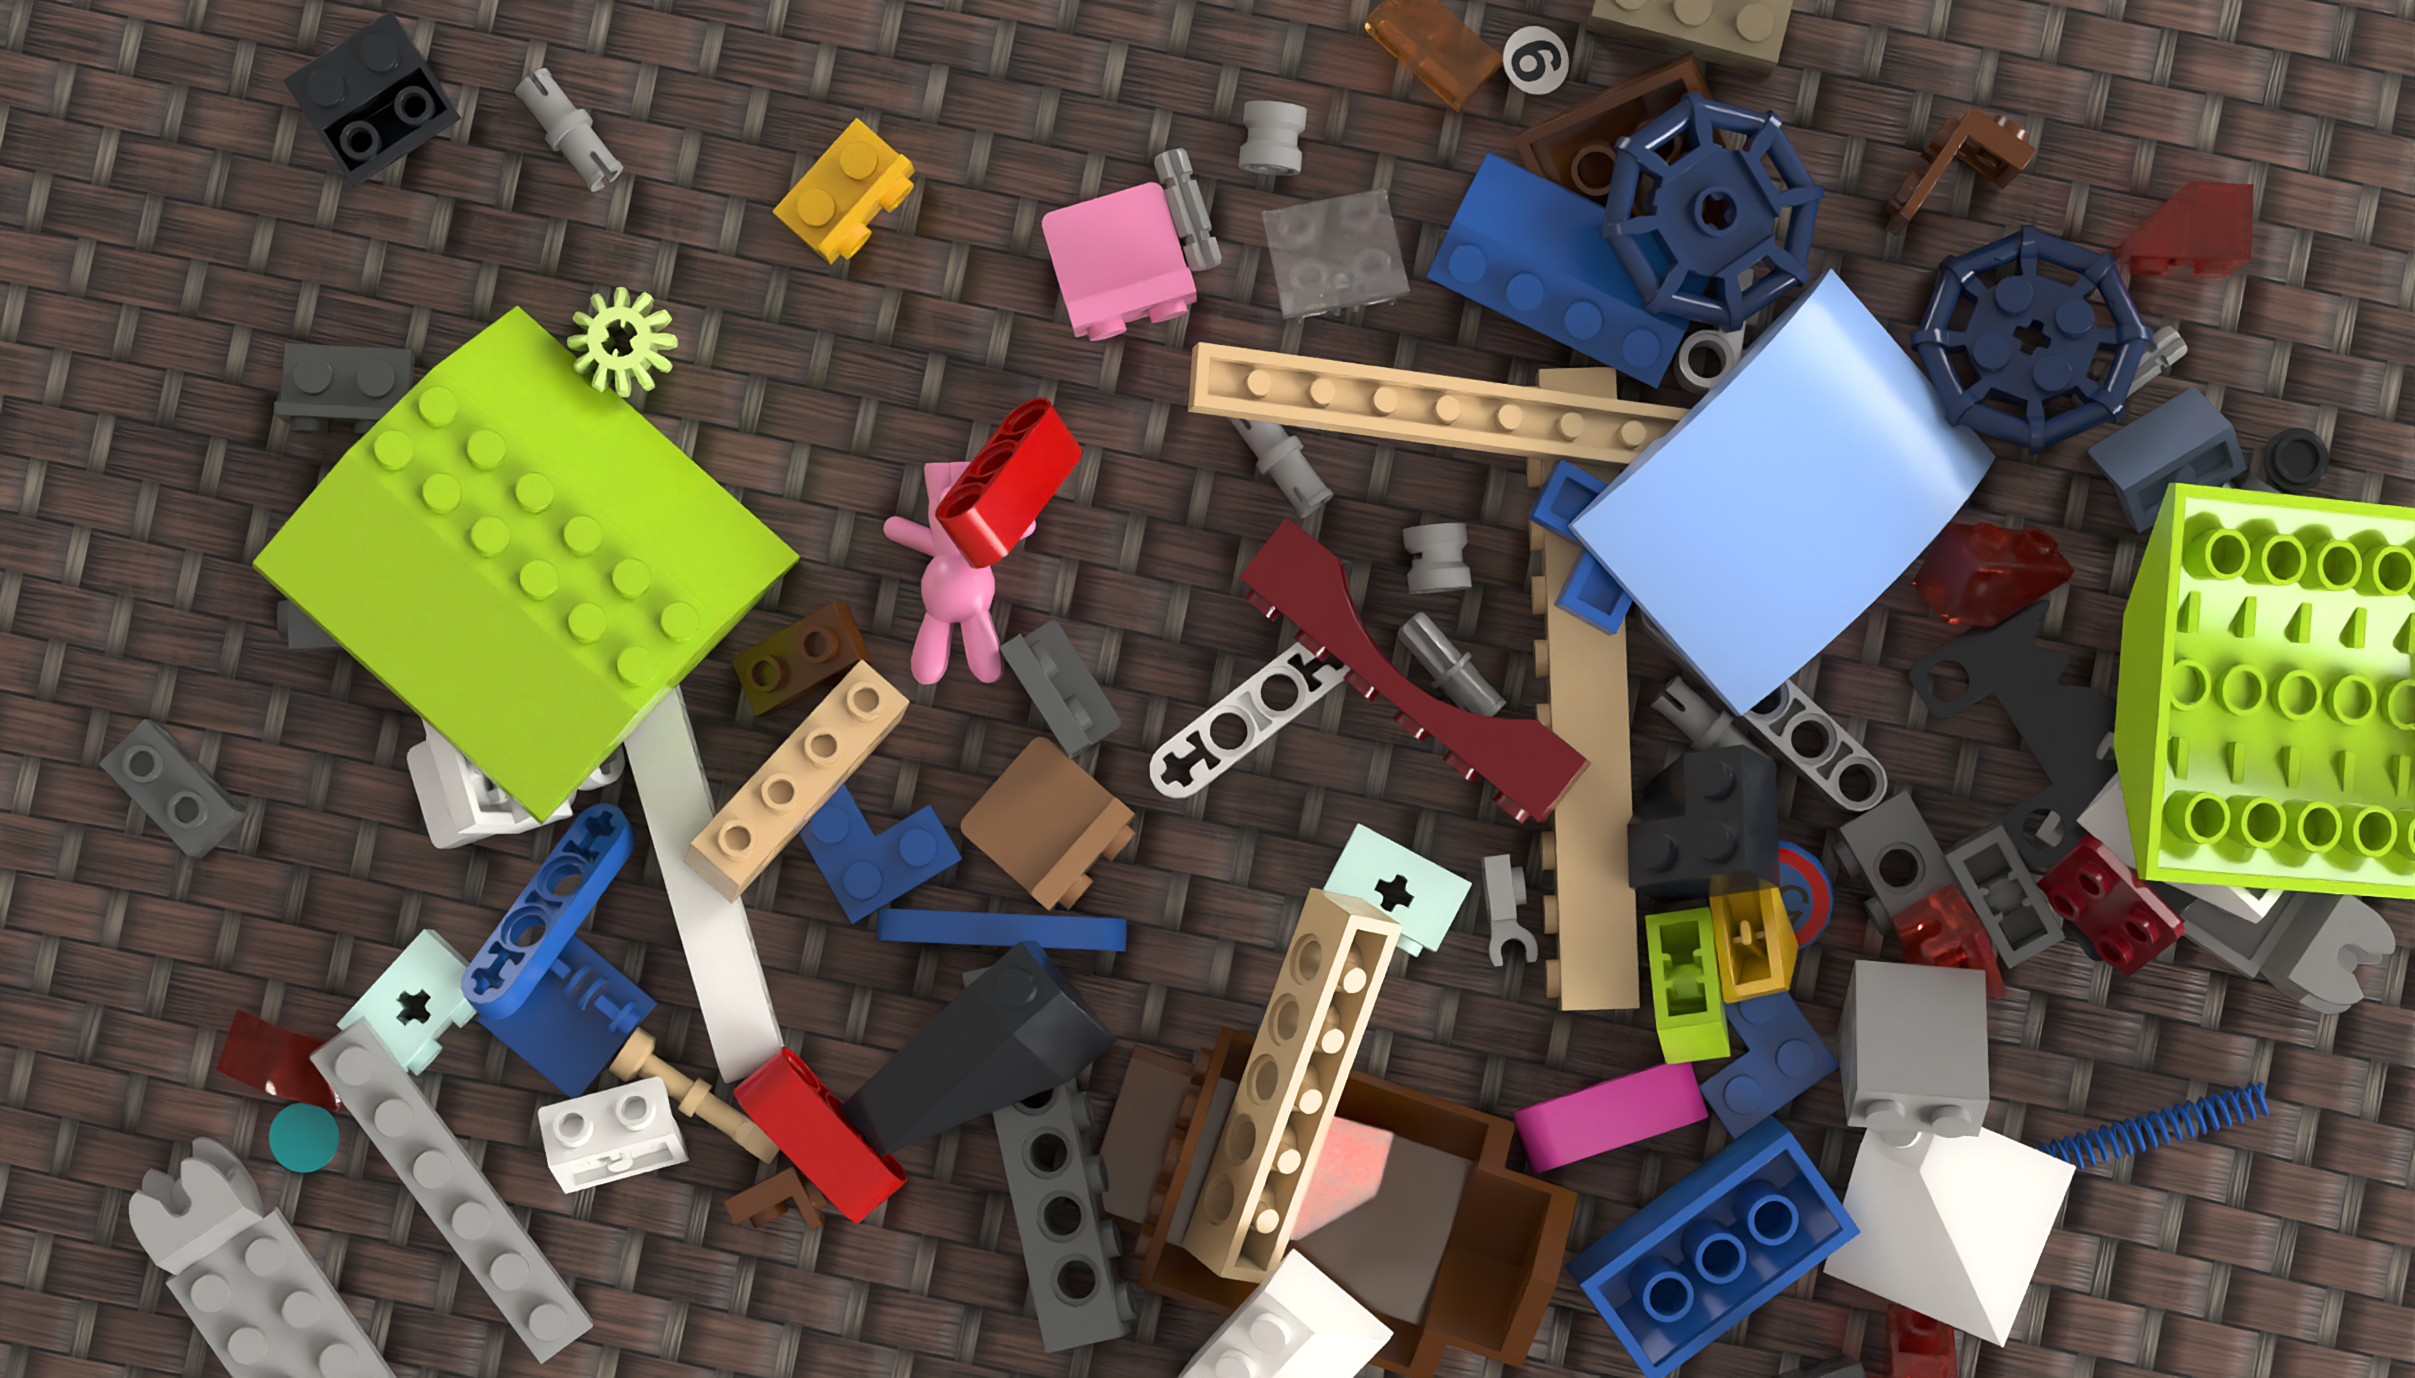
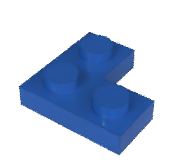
M1560 459L1554 462L1527 519L1582 548L1554 606L1608 636L1617 633L1633 600L1567 527L1608 484Z
M845 783L839 787L798 832L853 925L878 911V908L885 907L963 860L931 804L875 836Z
M1787 991L1729 1004L1725 1002L1727 1021L1747 1048V1051L1698 1085L1702 1097L1734 1140L1839 1067Z

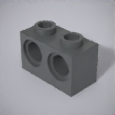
M144 719L99 763L187 856L204 858L249 814L160 722Z

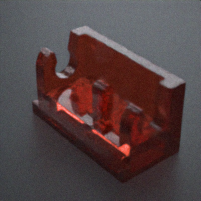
M1953 883L1948 884L1891 917L1907 964L1985 970L1986 999L1993 996L1997 1000L2007 994L1985 927Z

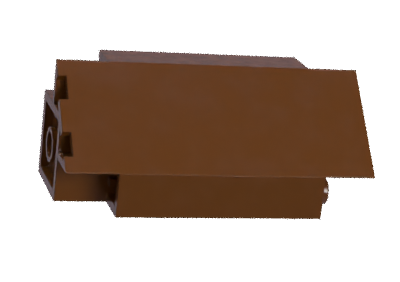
M1222 1026L1214 1051L1201 1047L1196 1064L1135 1044L1099 1154L1103 1158L1109 1182V1191L1101 1194L1107 1219L1115 1218L1119 1230L1139 1236L1133 1258L1144 1261L1137 1287L1230 1317L1260 1283L1219 1277L1182 1247L1257 1038ZM1350 1069L1281 1261L1294 1248L1394 1332L1389 1341L1367 1362L1368 1364L1410 1378H1433L1445 1347L1449 1344L1522 1368L1557 1285L1578 1192L1505 1167L1516 1123Z

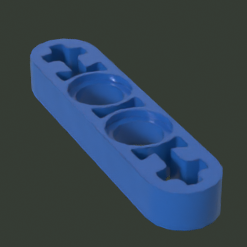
M610 803L595 804L585 809L575 819L467 967L461 979V990L475 1012L482 1018L488 1020L504 1019L515 1013L522 1006L632 854L636 845L637 834L622 809ZM599 834L610 835L609 837L599 836L596 838ZM575 874L582 875V881L574 892L567 896H554V890L563 878ZM534 925L545 926V932L537 943L529 947L517 946L520 935L527 928ZM503 983V985L498 990L495 988H488L486 990V988L490 984L493 986H500Z
M878 908L876 941L1014 947L1020 941H1036L1041 948L1126 951L1127 919Z

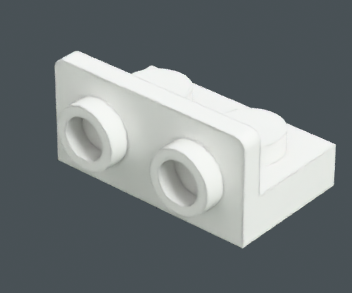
M658 1076L545 1106L538 1111L548 1167L565 1194L689 1161L685 1138L671 1114L665 1083Z

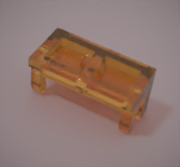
M1384 0L1367 17L1365 31L1458 113L1463 110L1503 65V56L1486 44L1438 0Z

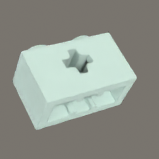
M1358 823L1322 890L1362 898L1403 925L1396 947L1418 957L1423 947L1432 952L1437 951L1472 883ZM1396 876L1401 877L1406 881L1403 886V892L1411 897V900L1407 907L1396 904L1391 911H1386L1380 906L1383 896L1374 889L1378 881L1389 884Z
M424 929L339 1021L337 1026L344 1030L364 1016L404 1070L408 1072L410 1069L417 1076L443 1049L436 1040L451 1023L454 1022L461 1028L476 1014L461 990V979L470 962L435 930ZM409 994L412 996L428 994L431 997L425 1005L426 1010L431 1014L428 1020L422 1018L409 1021L406 1018L412 1009L410 1003L406 1000Z

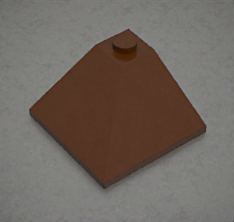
M1693 50L1636 74L1514 135L1513 140L1527 171L1544 179L1546 178L1606 207L1616 154L1612 148L1620 136H1631L1680 103L1681 96L1684 93L1698 91L1703 98L1713 101L1714 99ZM1712 127L1713 143L1721 145V148L1734 151L1727 131ZM1684 130L1653 152L1658 154L1667 164L1691 148L1687 132ZM1640 171L1631 218L1647 216L1645 198L1649 190L1652 189L1654 179ZM1705 197L1702 202V219L1705 224L1712 223L1719 230L1723 226L1720 214L1726 210L1725 203L1722 200L1711 202Z

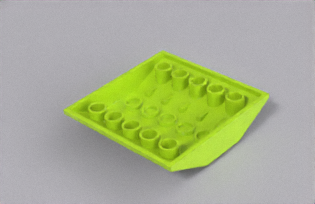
M517 305L436 365L352 446L252 562V567L542 825L799 561L800 556L609 386L603 392L592 387L594 373L591 371L590 373L580 375L573 366L577 358Z
M2184 483L2168 484L2123 615L2114 733V750L2138 879L2415 899V508Z

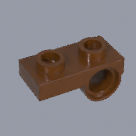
M832 602L731 659L756 716H769L820 687L840 683L861 659L870 667L874 663L851 610L845 602Z

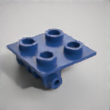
M573 934L525 1002L515 1013L499 1020H488L480 1016L477 1021L567 1096L575 1099L584 1093L655 1007L657 1002L578 936Z

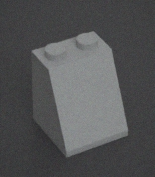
M1855 960L1837 1029V1049L1847 1126L1866 1127L1883 1133L1902 1130L1935 1133L1945 1138L1979 1137L1990 1101L1985 970Z

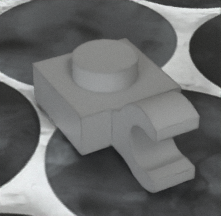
M1509 854L1481 858L1487 917L1491 932L1488 945L1490 962L1494 967L1503 966L1501 947L1508 939H1517L1523 944L1526 963L1536 962L1538 956L1537 942L1534 936L1528 930L1519 926L1516 920V906L1527 904L1522 866L1511 867Z

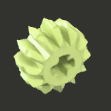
M618 287L614 293V307L609 308L607 302L597 293L591 297L592 305L599 312L594 319L583 312L575 313L573 317L574 322L587 330L588 333L587 335H573L569 337L567 345L575 351H589L578 358L573 366L580 375L597 369L592 380V387L597 391L603 392L615 376L617 394L620 397H629L631 377L636 376L642 387L646 391H650L655 387L653 379L646 372L651 365L661 372H670L672 368L671 362L664 356L657 354V351L676 348L678 346V339L672 334L657 333L665 328L672 318L666 310L657 311L649 315L654 301L651 295L645 292L642 293L630 308V296L625 287ZM623 328L628 335L632 334L633 329L637 331V335L630 340L633 351L629 355L622 356L617 349H614L612 355L609 354L608 350L615 345V339L612 334L616 330Z

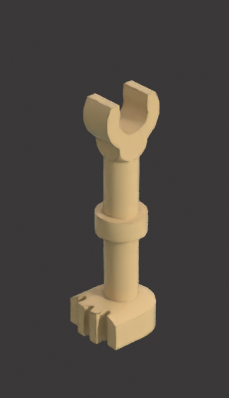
M638 1027L628 1039L608 1071L624 1082L635 1078L637 1075L643 1079L656 1076L661 1077L665 1083L667 1095L680 1103L679 1111L690 1118L694 1113L730 1136L750 1153L770 1165L780 1148L752 1119L710 1093L709 1090L712 1086L699 1077L694 1082L652 1054L655 1049L656 1038Z

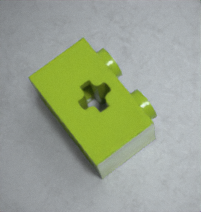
M1705 907L1646 915L1656 1029L1666 1065L1730 1057L1725 1001H1723L1710 908Z

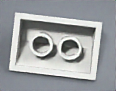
M1293 1248L1192 1356L1177 1378H1353L1389 1341L1394 1332Z

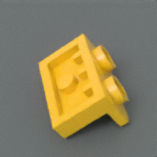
M856 118L772 212L774 216L831 265L839 255H842L846 260L850 259L864 245L872 233L866 225L882 208L890 213L901 204L914 186L909 178L915 170L910 160L903 154L899 155L863 122Z

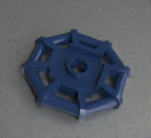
M1698 91L1684 93L1681 96L1680 103L1631 136H1620L1613 146L1612 150L1616 154L1603 226L1597 227L1599 240L1606 239L1642 298L1641 308L1653 316L1661 312L1720 326L1725 333L1736 332L1742 329L1745 320L1793 287L1802 288L1807 282L1810 273L1806 267L1819 199L1825 198L1823 185L1816 186L1780 126L1782 117L1774 111L1769 110L1766 113H1761L1705 99ZM1712 127L1747 135L1742 150L1732 151L1721 148V145L1714 144ZM1685 130L1691 145L1688 151L1668 164L1658 154L1653 152ZM1765 152L1788 190L1777 191L1759 161ZM1640 171L1654 179L1652 189L1649 190L1645 198L1647 216L1631 218ZM1705 197L1711 202L1722 200L1725 203L1726 210L1720 214L1723 226L1719 230L1712 223L1705 224L1702 219V202ZM1792 207L1783 250L1774 245L1776 234H1771L1774 218L1779 217L1781 208ZM1650 232L1668 261L1669 265L1659 276L1634 237L1635 235ZM1761 260L1771 272L1741 292L1737 275ZM1686 275L1695 278L1715 280L1716 298L1680 291L1678 288L1682 285Z
M2034 224L2021 225L2020 231L1958 257L1948 255L1939 264L1941 274L1919 329L1910 335L1911 349L1919 353L1947 411L1944 419L1953 427L1962 424L2027 448L2029 455H2043L2044 448L2104 423L2117 424L2126 414L2123 405L2145 348L2153 344V330L2144 325L2116 268L2118 259L2110 252L2101 255L2035 231ZM2018 259L2019 276H2008L2002 279L1998 285L1989 289L1977 278L1980 274ZM2037 260H2043L2082 276L2074 287L2064 285L2037 275ZM2097 288L2116 325L2114 328L2099 330L2094 321L2093 309L2085 301L2093 295ZM1960 294L1976 305L1965 332L1946 330ZM2029 327L2037 328L2042 331L2041 337L2049 342V347L2047 349L2036 347L2032 355L2024 354L2020 351L2022 341L2013 337V335L2018 330L2027 331ZM2097 350L2116 352L2103 387L2086 377ZM1964 353L1967 361L1970 359L1976 371L1977 383L1965 391L1948 355ZM2075 393L2084 404L2045 420L2043 406L2049 404L2051 399L2063 394L2067 397ZM1989 395L2026 408L2025 420L1982 404Z

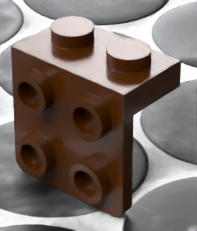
M1971 107L1960 121L1949 115L1920 155L1922 159L1929 163L1925 171L1921 173L1913 168L1884 209L1894 215L1885 229L1896 236L1906 226L1953 157L2001 189H2004L2023 171L2036 151L2035 148L2025 142L2028 138L2026 131L2001 115H1996L1992 120L1974 107Z

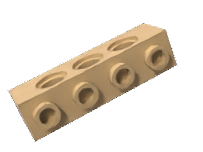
M861 659L694 838L689 845L684 862L732 904L899 724L910 701Z

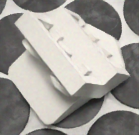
M422 719L427 734L426 740L409 750L407 763L431 842L436 848H457L495 834H520L573 816L570 806L575 800L577 789L541 825Z

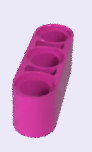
M1663 1062L1512 1112L1532 1174L1575 1162L1709 1117L1691 1062L1669 1065Z

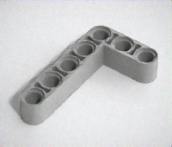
M1636 604L1634 615L1636 623L1643 634L1828 804L1840 812L1853 814L1871 809L1880 803L1886 793L1888 782L1884 768L1867 750L1789 679L1775 689L1776 703L1769 714H1756L1749 709L1742 716H1736ZM1800 723L1812 724L1822 734L1823 746L1820 753L1814 758H1806L1799 755L1792 746V732ZM1848 766L1859 767L1869 777V793L1860 802L1849 800L1840 791L1839 777Z

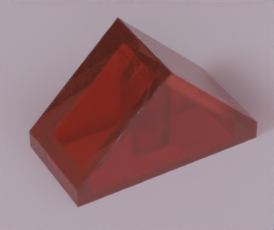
M237 1009L216 1068L217 1071L263 1092L335 1112L339 1111L342 1103L341 1099L309 1058L313 1051L329 1040Z

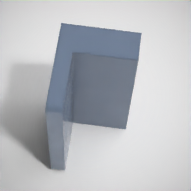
M2197 388L2187 389L2090 447L2088 450L2092 463L2114 485L2125 518L2138 533L2155 524L2169 483L2218 487L2225 480H2230L2247 469L2233 425Z

